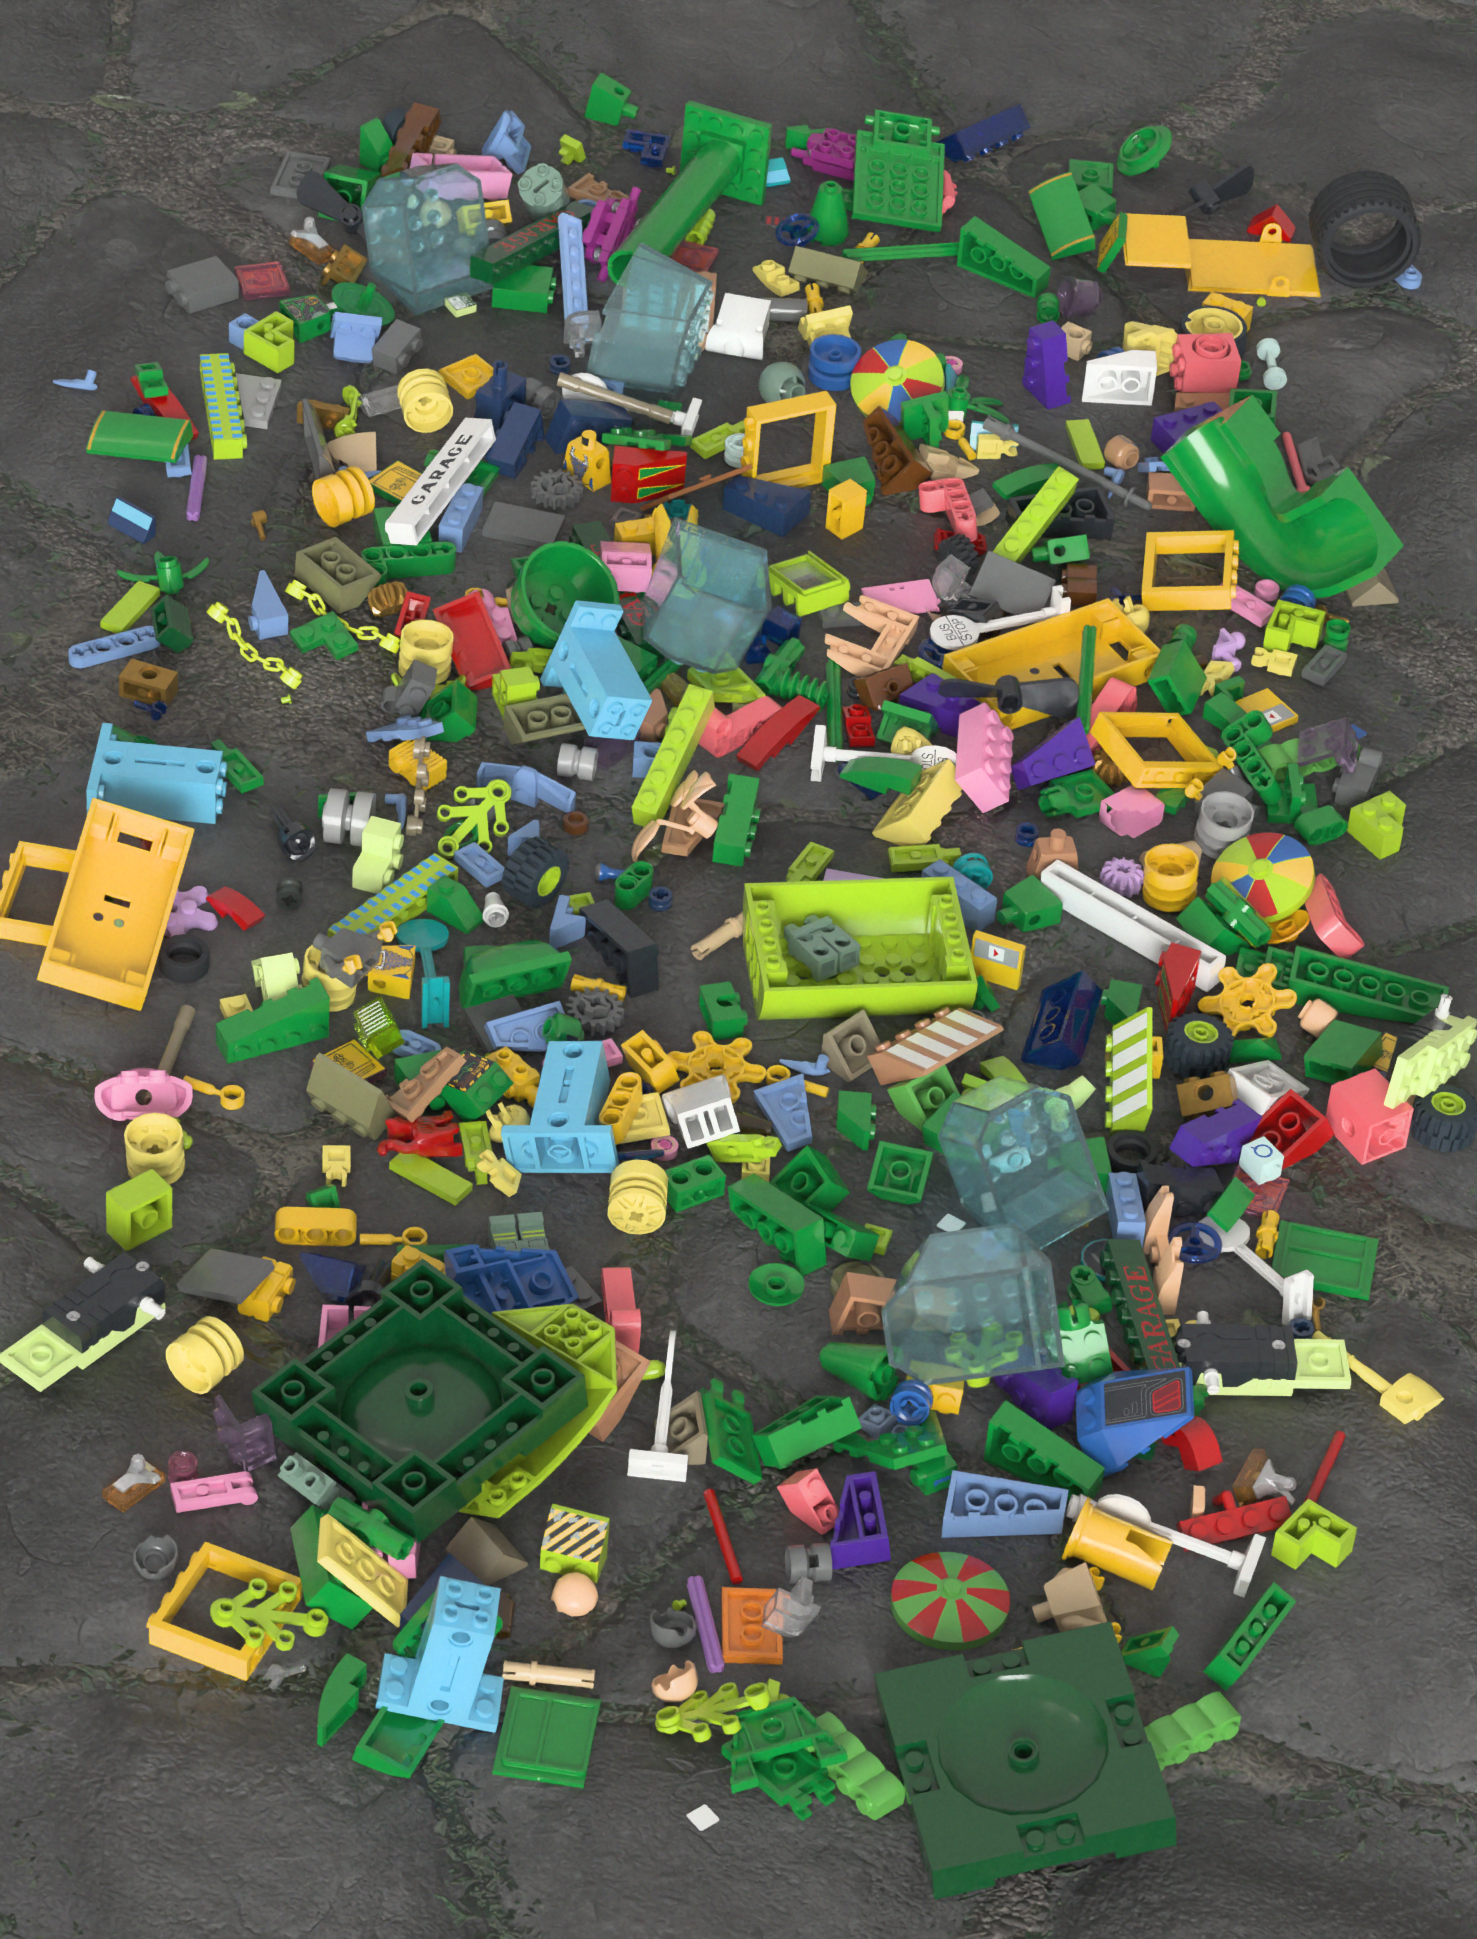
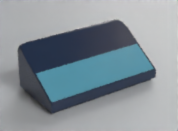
M118 496L110 513L108 524L141 543H146L155 537V516Z

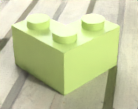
M375 816L370 817L362 832V852L353 867V888L378 894L387 885L392 884L394 872L396 869L399 870L403 862V855L400 854L404 841V835L401 834V823Z
M293 953L251 961L255 986L261 987L263 1001L270 998L272 1001L280 999L287 995V990L297 987L298 990L303 988L301 984L298 985L296 974L300 973L298 959L293 958Z

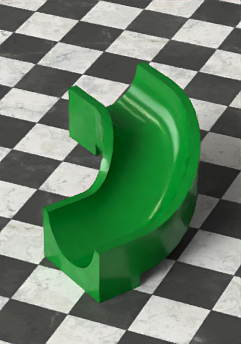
M1253 395L1191 427L1160 457L1214 531L1234 530V539L1239 540V554L1236 555L1261 578L1276 582L1283 591H1286L1291 585H1302L1311 590L1315 598L1333 596L1378 575L1404 546L1349 467L1315 483L1306 492H1298L1291 483L1282 455L1274 442L1280 435V432Z

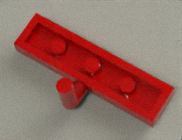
M1224 1490L1213 1497L1212 1504L1215 1507L1224 1505L1225 1511L1176 1523V1526L1180 1533L1215 1545L1279 1529L1292 1515L1286 1496L1236 1508L1232 1492ZM1183 1547L1184 1552L1190 1551L1189 1549Z

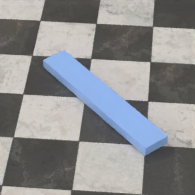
M562 212L558 216L564 317L565 321L585 328L589 324L582 242V220Z

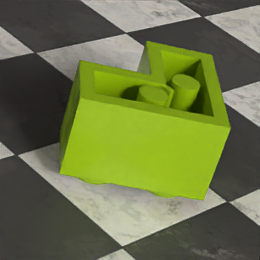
M275 311L244 330V354L276 373H280L293 365V320Z
M1278 599L1266 627L1263 648L1270 653L1273 652V649L1288 652L1291 644L1295 643L1316 649L1322 635L1326 612Z
M530 666L501 670L499 674L492 675V696L503 721L505 706L538 699L536 691L540 690L539 678L534 676Z
M1389 790L1354 806L1350 811L1347 832L1380 860L1400 850L1404 830L1402 823L1406 804Z
M1307 1499L1276 1531L1271 1556L1296 1570L1312 1553L1336 1568L1352 1552L1357 1527Z

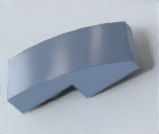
M876 1404L872 1405L858 1418L862 1429L875 1440L879 1439V1436L882 1434L901 1433L905 1431V1428L909 1427L899 1423L897 1417L894 1414L892 1415L890 1410Z

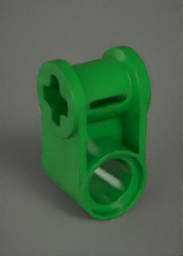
M1085 1265L1073 1267L1070 1273L1072 1282L1067 1287V1295L1071 1301L1085 1300L1089 1308H1094L1100 1315L1111 1312L1112 1302L1110 1295L1098 1280L1095 1272Z

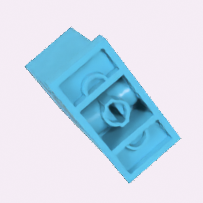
M576 600L540 681L543 686L565 689L589 736L634 740L652 703V699L615 633L623 609L617 604Z
M102 723L86 790L87 814L92 798H96L161 819L215 824L217 814H222L223 799L221 797H226L227 782H224L222 777H226L227 762H223V751L117 741V735L113 734V724Z
M549 1041L530 1125H503L501 1130L506 1160L520 1173H612L619 1165L612 1125H599V1114L606 1102L610 1085L603 1041Z
M440 1576L415 1659L384 1654L375 1708L381 1709L382 1706L388 1707L387 1711L435 1721L443 1719L445 1723L495 1733L498 1726L504 1678L484 1674L483 1670L494 1639L501 1589Z

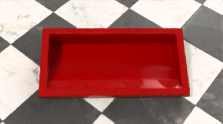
M479 591L432 609L437 622L449 627L453 633L451 656L459 675L466 676L464 686L470 691L492 687L493 674H499L501 670L511 669Z

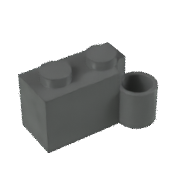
M396 319L373 346V365L398 375L403 367L409 364L414 354L421 350L423 345L421 329Z
M414 659L398 686H388L383 690L382 710L387 714L399 712V717L411 715V718L417 717L435 689L437 669Z
M1363 747L1359 762L1348 760L1347 763H1342L1339 777H1336L1332 792H1336L1334 803L1352 808L1369 800L1377 782L1383 752Z

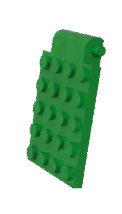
M875 109L873 116L865 115L864 124L872 125L871 132L857 130L851 218L940 232L942 227L945 144L931 142V135L939 136L940 127L932 126V119Z

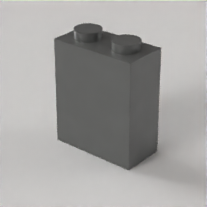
M217 256L167 270L166 290L169 294L173 295L178 304L183 306L189 314L239 299V280Z

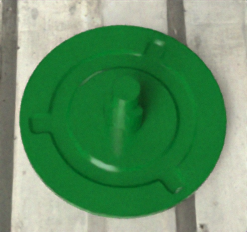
M1157 125L1143 127L1132 133L1120 148L1116 163L1118 170L1124 175L1132 176L1143 173L1150 168L1156 169L1159 167V161L1166 155L1171 146V131L1165 126Z
M343 282L335 285L332 289L331 296L339 312L381 317V326L390 324L395 317L393 307L382 295L375 291L376 285L374 283H368L366 287L357 283Z

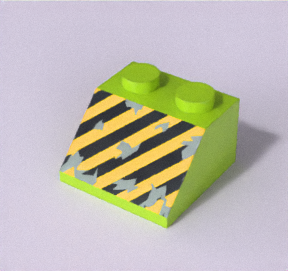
M552 1504L541 1547L540 1569L562 1575L578 1572L585 1574L594 1583H597L607 1559L610 1518Z

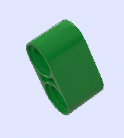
M1330 805L1300 815L1294 823V829L1310 846H1316L1339 838L1348 828L1347 821Z
M645 861L635 862L615 880L614 904L616 907L622 910L633 909L649 895L653 882V866Z

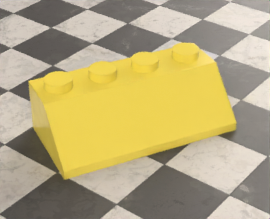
M947 759L922 770L921 780L910 796L900 792L872 834L877 838L899 846L926 844L931 839L933 830L941 825L942 817L952 809L951 804L962 795V788L955 780L956 767L951 760Z

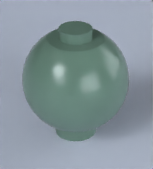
M789 362L772 363L764 369L759 378V392L766 403L805 395V378L800 369Z

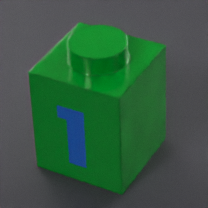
M947 1451V1455L912 1465L910 1478L912 1483L916 1487L918 1486L923 1494L927 1496L950 1486L952 1470L957 1471L958 1464Z

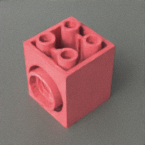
M1232 333L1177 334L1176 344L1172 346L1174 360L1169 366L1170 376L1174 378L1175 391H1178V393H1230L1231 388L1237 389L1241 358Z
M1376 1068L1331 1085L1325 1116L1335 1133L1334 1136L1361 1165L1406 1148L1414 1110L1407 1101L1405 1103L1402 1102L1394 1109L1384 1105L1390 1083Z

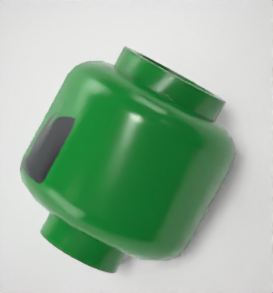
M556 1013L545 1020L542 1035L545 1038L546 1044L549 1041H583L584 1031L582 1030L580 1020L563 1013Z

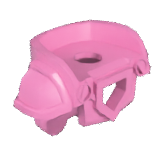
M135 1068L121 1071L117 1077L105 1080L95 1087V1102L98 1109L109 1118L118 1121L133 1120L149 1113L167 1114L170 1117H179L190 1107L193 1098L192 1085L180 1078L169 1076L166 1070L161 1071L154 1068ZM146 1089L150 1091L152 1100L148 1105L143 1106L136 1102L135 1096L139 1090Z

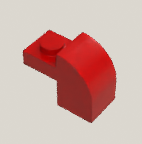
M1194 1416L1191 1421L1166 1439L1162 1437L1164 1445L1179 1448L1184 1469L1200 1472L1223 1462L1215 1434L1207 1422L1199 1416Z

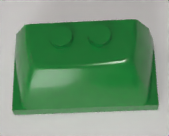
M527 940L471 955L461 972L458 984L459 999L463 1011L465 1008L477 1006L512 994L515 998H520L561 988L572 961L569 952L559 953L548 943L539 940Z

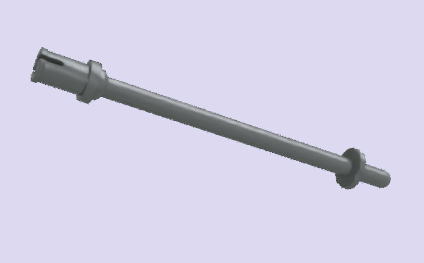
M988 415V418L984 421L982 428L999 436L1000 440L1004 442L1012 440L1075 474L1100 485V487L1124 498L1123 505L1128 506L1131 502L1145 510L1152 508L1150 501L1135 494L1137 488L1132 487L1130 490H1127L1015 432L1013 425L1010 423L1005 424L991 415Z

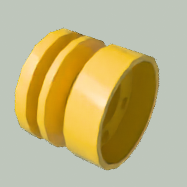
M350 466L336 472L335 475L330 474L317 479L312 485V497L316 510L322 520L330 527L334 528L351 521L352 518L357 519L367 515L375 507L372 486L365 473L359 467Z
M1161 844L1150 849L1144 858L1142 888L1144 901L1149 906L1160 911L1176 912L1186 909L1197 897L1198 856L1191 849L1177 844Z

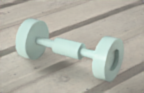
M1263 339L1257 344L1256 351L1258 357L1266 361L1268 370L1263 375L1264 385L1270 390H1278L1284 387L1287 382L1285 371L1277 367L1275 358L1280 353V347L1275 339Z

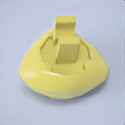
M1130 596L1123 600L1125 608L1119 603V598L1114 599L1112 602L1145 633L1150 621L1148 609L1144 605H1133Z
M904 726L897 731L893 738L891 753L911 755L918 748L933 745L916 730Z
M501 1102L498 1104L501 1110L498 1115H493L490 1109L486 1111L492 1123L489 1130L491 1141L503 1143L501 1136L503 1125H530L531 1119L529 1114L521 1106L514 1104L505 1107Z

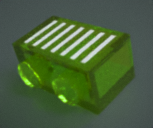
M381 996L353 1012L357 1021L353 1026L360 1036L361 1044L366 1052L372 1050L377 1059L405 1043L392 1012Z

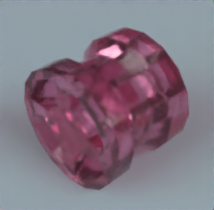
M179 1451L170 1456L168 1459V1480L170 1484L197 1479V1458L194 1454L188 1451Z

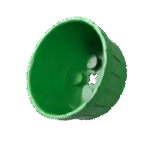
M564 541L551 542L536 549L523 564L511 592L512 615L521 632L529 637L532 642L539 644L543 648L554 649L576 600L619 605L618 587L608 566L595 553L579 544ZM546 603H549L551 606L555 605V615L546 613Z

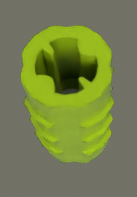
M709 208L685 238L686 243L690 247H702L707 240L716 216L711 208Z

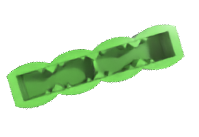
M1336 728L1325 734L1316 733L1304 739L1287 740L1281 745H1266L1259 749L1258 753L1277 782H1284L1288 763L1298 764L1299 774H1303L1304 777L1314 771L1325 772L1336 766L1341 767L1342 763H1347L1348 760L1359 761L1361 746L1346 728Z
M1213 1692L1196 1703L1183 1706L1172 1715L1163 1716L1153 1721L1147 1727H1144L1161 1772L1165 1766L1184 1762L1190 1754L1208 1750L1214 1742L1233 1738L1239 1730L1241 1715L1220 1692Z
M827 1711L816 1718V1723L823 1730H827L833 1736V1740L839 1746L842 1745L847 1752L848 1761L826 1767L828 1769V1776L836 1781L837 1787L842 1794L848 1795L856 1801L857 1808L862 1814L877 1820L904 1804L905 1788L894 1774L885 1769L874 1754L865 1749L864 1745L854 1734L846 1730L842 1722L834 1714ZM813 1746L804 1748L818 1760Z

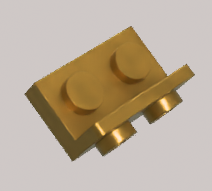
M344 244L340 251L335 249L331 255L328 264L321 273L325 276L321 284L325 286L330 278L338 284L343 282L355 283L368 259Z
M309 400L319 415L322 428L334 430L338 422L345 419L346 415L351 414V408ZM299 401L297 404V423L303 424V403Z

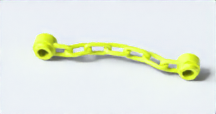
M293 580L292 584H288L285 592L301 601L304 596H307L308 603L316 615L327 614L325 611L326 606L318 594L305 592L307 586L296 580ZM318 599L322 608L319 607L317 611L312 600L316 601ZM339 618L349 632L357 634L359 639L374 640L379 637L381 638L380 646L397 654L401 641L399 638L390 633L385 637L374 626H362L355 629L349 627L345 620ZM362 630H372L371 633L374 636H361L364 635Z
M217 601L215 605L212 604L206 612L221 624L225 620L227 621L226 626L229 637L237 641L240 646V653L249 662L256 660L262 662L263 668L268 671L278 672L282 670L283 673L280 676L282 681L293 689L299 686L302 682L300 679L303 676L293 667H290L288 670L280 658L268 657L263 659L259 657L258 651L249 643H245L241 637L238 620L228 616L229 609ZM230 624L236 626L238 633L234 632L232 634ZM244 650H252L254 653H251V657L253 658H250ZM268 661L277 662L276 666L278 668L268 667L271 665V663Z

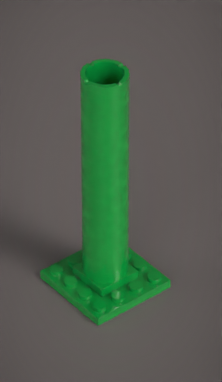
M689 100L685 107L680 173L610 256L607 268L612 281L624 290L627 289L634 292L642 290L721 194L762 206L765 202L773 125Z

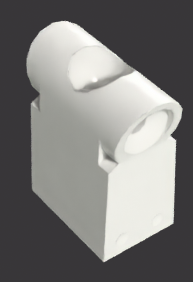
M725 293L717 323L712 326L707 336L706 350L762 360L763 342L769 327L771 301Z
M724 1074L662 1095L664 1108L671 1121L678 1124L687 1148L740 1132L731 1102L729 1085Z

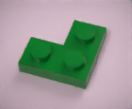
M333 611L289 631L291 640L302 654L323 644L336 661L358 651L357 642Z

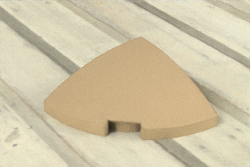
M376 432L350 434L327 443L331 458L336 464H339L340 459L347 467L356 466L363 472L377 471Z
M920 444L919 446L921 457L933 473L929 476L933 480L946 478L964 479L977 475L979 469L972 463L961 457L958 459L956 456L949 454L948 451L925 444Z

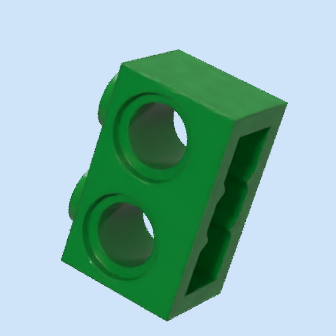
M710 1155L665 1170L668 1177L667 1202L676 1213L724 1195L726 1175Z

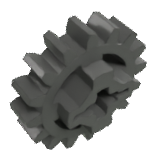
M549 469L547 474L541 471L540 477L534 476V481H531V497L536 498L537 504L543 502L544 508L550 506L553 510H556L557 507H561L565 510L567 505L574 507V502L580 503V499L583 497V482L578 480V475L571 476L570 471L565 473L558 469L557 472H553L552 469Z
M595 987L594 991L585 988L584 993L575 991V997L569 996L565 1014L580 1020L584 1033L589 1031L590 1035L594 1036L595 1032H599L603 1036L605 1035V1030L614 1032L615 1026H621L624 1008L623 1002L617 1001L618 995L610 996L608 989L600 992L598 987Z

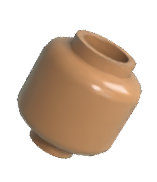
M1118 435L1107 442L1104 456L1117 469L1127 470L1138 462L1139 447L1126 436Z

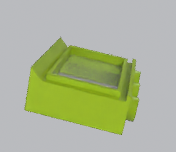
M808 551V555L805 554L770 565L768 568L760 565L761 589L766 590L770 588L771 594L776 596L782 593L783 588V602L786 606L794 604L795 597L796 616L798 617L849 601V580L811 551Z

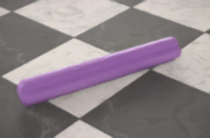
M196 455L194 457L186 518L189 521L194 520L196 522L200 518L207 468V457L205 455Z
M699 1575L695 1577L690 1576L687 1579V1588L707 1667L711 1673H721L724 1670L725 1662L704 1580Z

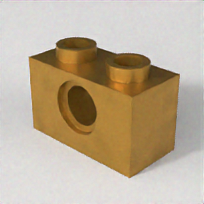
M131 659L119 675V696L166 709L178 692L177 671Z
M1225 1071L1211 1073L1210 1078L1201 1080L1200 1077L1187 1078L1183 1084L1176 1085L1181 1114L1188 1121L1203 1115L1206 1117L1216 1114V1109L1223 1107L1226 1110L1233 1106V1101L1239 1099L1235 1078L1229 1073L1226 1074ZM1209 1088H1212V1098L1210 1100L1204 1101V1091Z

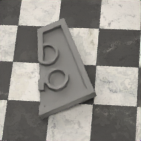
M235 373L244 426L268 429L282 388V380Z

